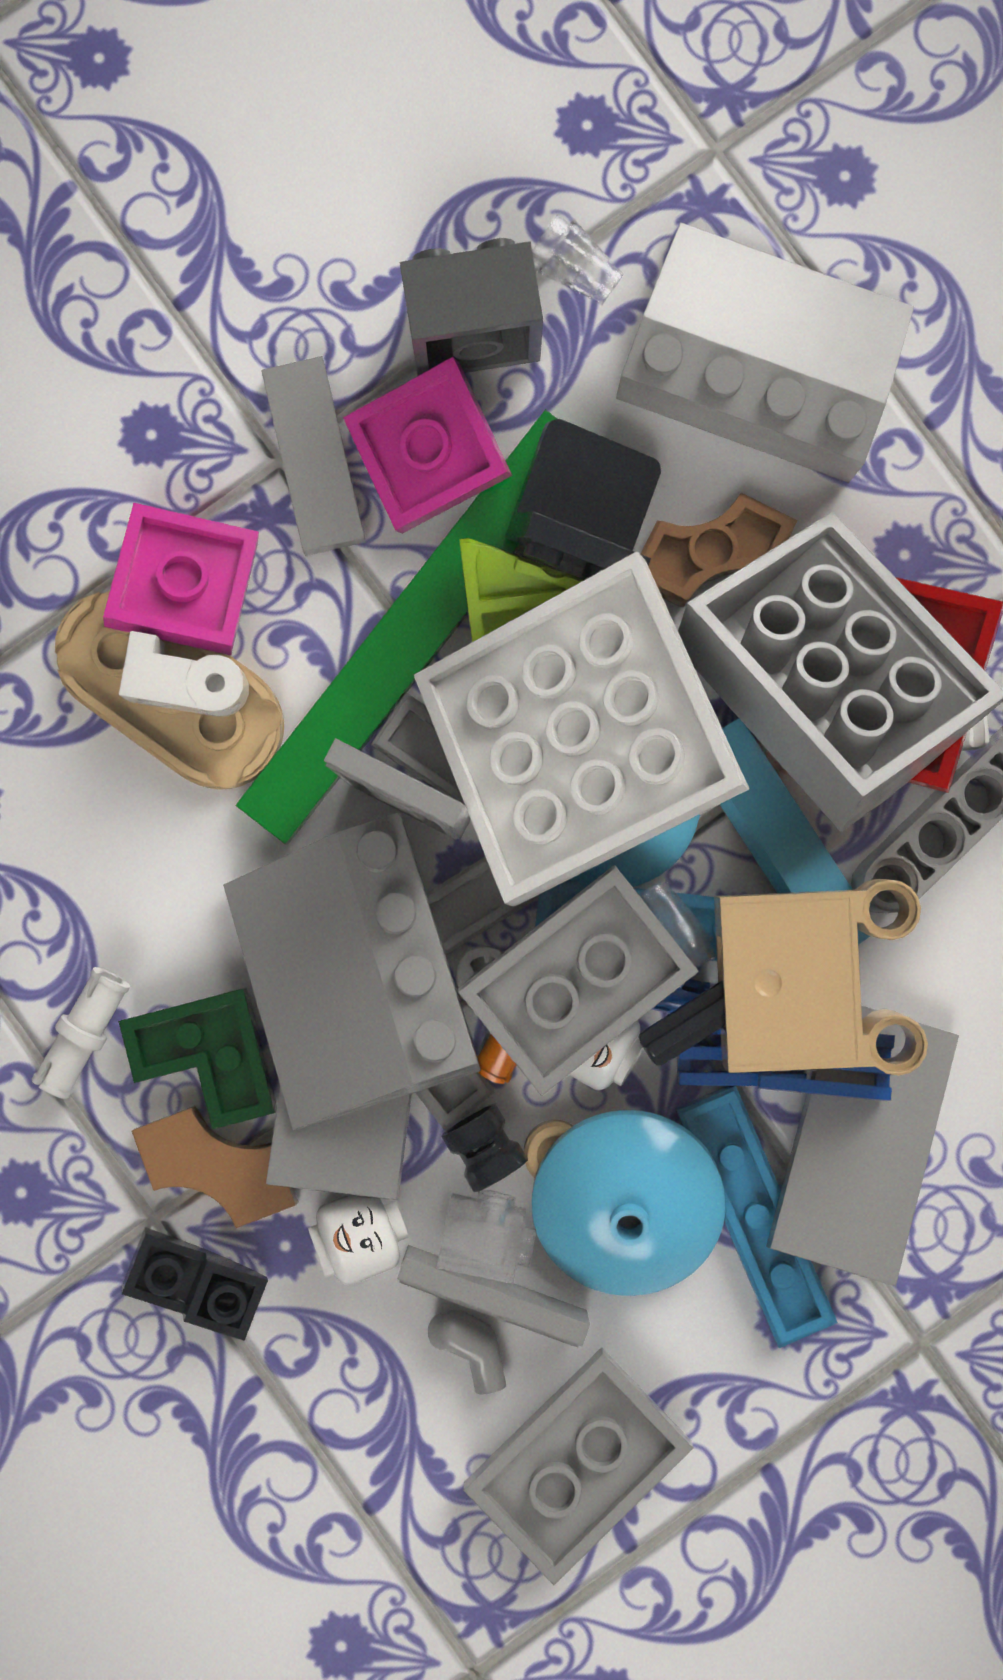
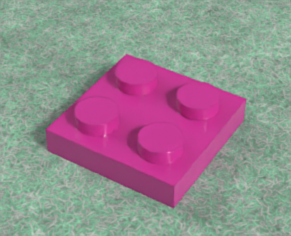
M454 357L343 417L395 531L403 534L512 476L460 363Z
M133 502L103 615L104 627L129 633L130 631L152 634L164 641L231 655L258 546L259 532Z

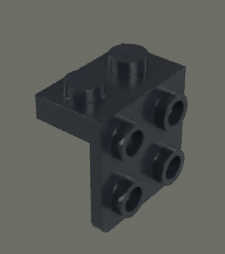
M551 420L543 428L505 538L525 545L523 555L540 563L559 568L563 560L584 568L581 578L586 580L635 553L633 549L661 474L660 463L653 457L565 420ZM640 554L649 566L651 558Z

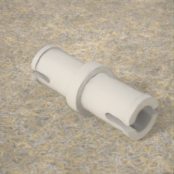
M99 967L92 969L91 976L70 1014L61 1015L55 1026L59 1034L39 1070L32 1077V1082L40 1085L39 1088L59 1098H69L72 1093L71 1089L91 1053L102 1049L107 1040L103 1032L124 994L131 987L129 983L122 981L121 977Z

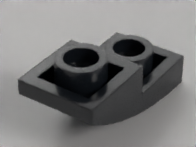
M145 1227L121 1286L122 1295L182 1313L183 1321L245 1341L268 1279L266 1276L226 1257Z

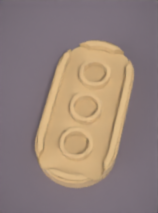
M110 591L102 594L98 592L87 596L77 602L67 612L55 636L58 673L66 690L78 702L186 780L211 789L237 788L254 781L280 749L284 735V718L276 695L258 675L232 656L162 640L165 643L164 655L196 661L207 655H222L230 658L243 671L249 683V695L244 706L234 714L217 717L129 702L119 695L130 633L104 627L103 615Z

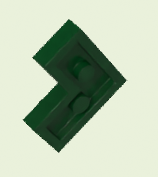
M247 987L118 1021L134 1083L197 1068L212 1130L276 1113L277 1105Z

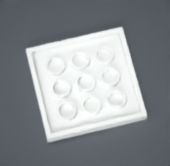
M637 551L414 674L504 904L515 907L749 790V786L646 560Z

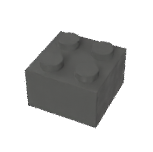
M497 238L481 243L477 250L453 254L447 249L434 248L415 254L412 260L399 262L417 376L452 357L460 363L464 373L540 361L543 314L531 241L515 244V241L512 239Z

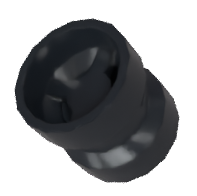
M496 1103L471 1114L441 1135L450 1153L460 1155L466 1166L464 1177L473 1192L481 1191L499 1182L528 1161L520 1144L517 1141L509 1140L503 1129L505 1119Z

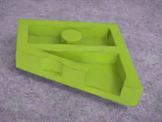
M470 538L459 539L472 642L585 580Z

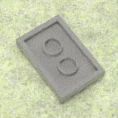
M613 865L460 986L458 993L538 1093L543 1096L699 971L619 869Z
M600 1348L464 1482L463 1491L554 1586L694 1447L683 1431L603 1348Z

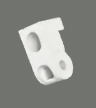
M130 631L119 695L127 701L217 717L234 714L246 703L249 695V683L243 671L230 658L222 655H207L196 661L164 655L165 643L158 636Z

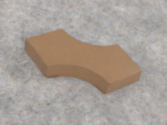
M741 493L724 514L704 524L679 526L657 520L641 554L651 558L648 567L662 598L684 608L691 596L707 582L721 576L734 574L788 540L798 520Z
M196 1106L131 1131L153 1191L168 1187H184L200 1191L213 1198L226 1210L235 1228L291 1208L298 1203L294 1188L266 1184L272 1143L247 1146L231 1142L218 1135L208 1126Z

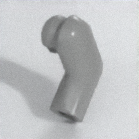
M450 1310L446 1314H437L431 1319L428 1326L430 1343L439 1350L447 1349V1351L469 1361L475 1393L489 1394L506 1387L497 1337L489 1324L460 1310Z

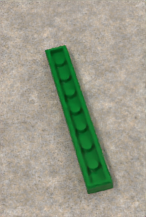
M546 409L505 460L512 476L479 493L235 805L285 845L291 842L340 779L338 775L326 767L327 763L324 761L335 738L362 751L402 700L406 692L416 682L414 674L427 668L469 614L459 539L470 538L512 554H516L523 545L505 538L543 428L547 422L558 419Z

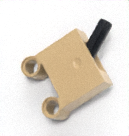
M889 879L866 881L857 887L856 890L714 896L718 983L646 1028L638 1036L643 1049L657 1066H663L721 1029L722 1065L728 1073L876 1067L886 1074L898 1076L911 1073L921 1065L926 1057L928 1047L926 1034L918 1022L893 1010L881 1009L873 1011L862 1019L858 930L868 936L880 939L895 940L904 938L914 930L920 920L921 906L919 898L910 886L901 881ZM887 890L897 899L899 911L893 923L880 928L871 919L869 907L876 894ZM900 1025L905 1034V1045L902 1051L895 1057L881 1058L876 1049L877 1036L887 1026Z

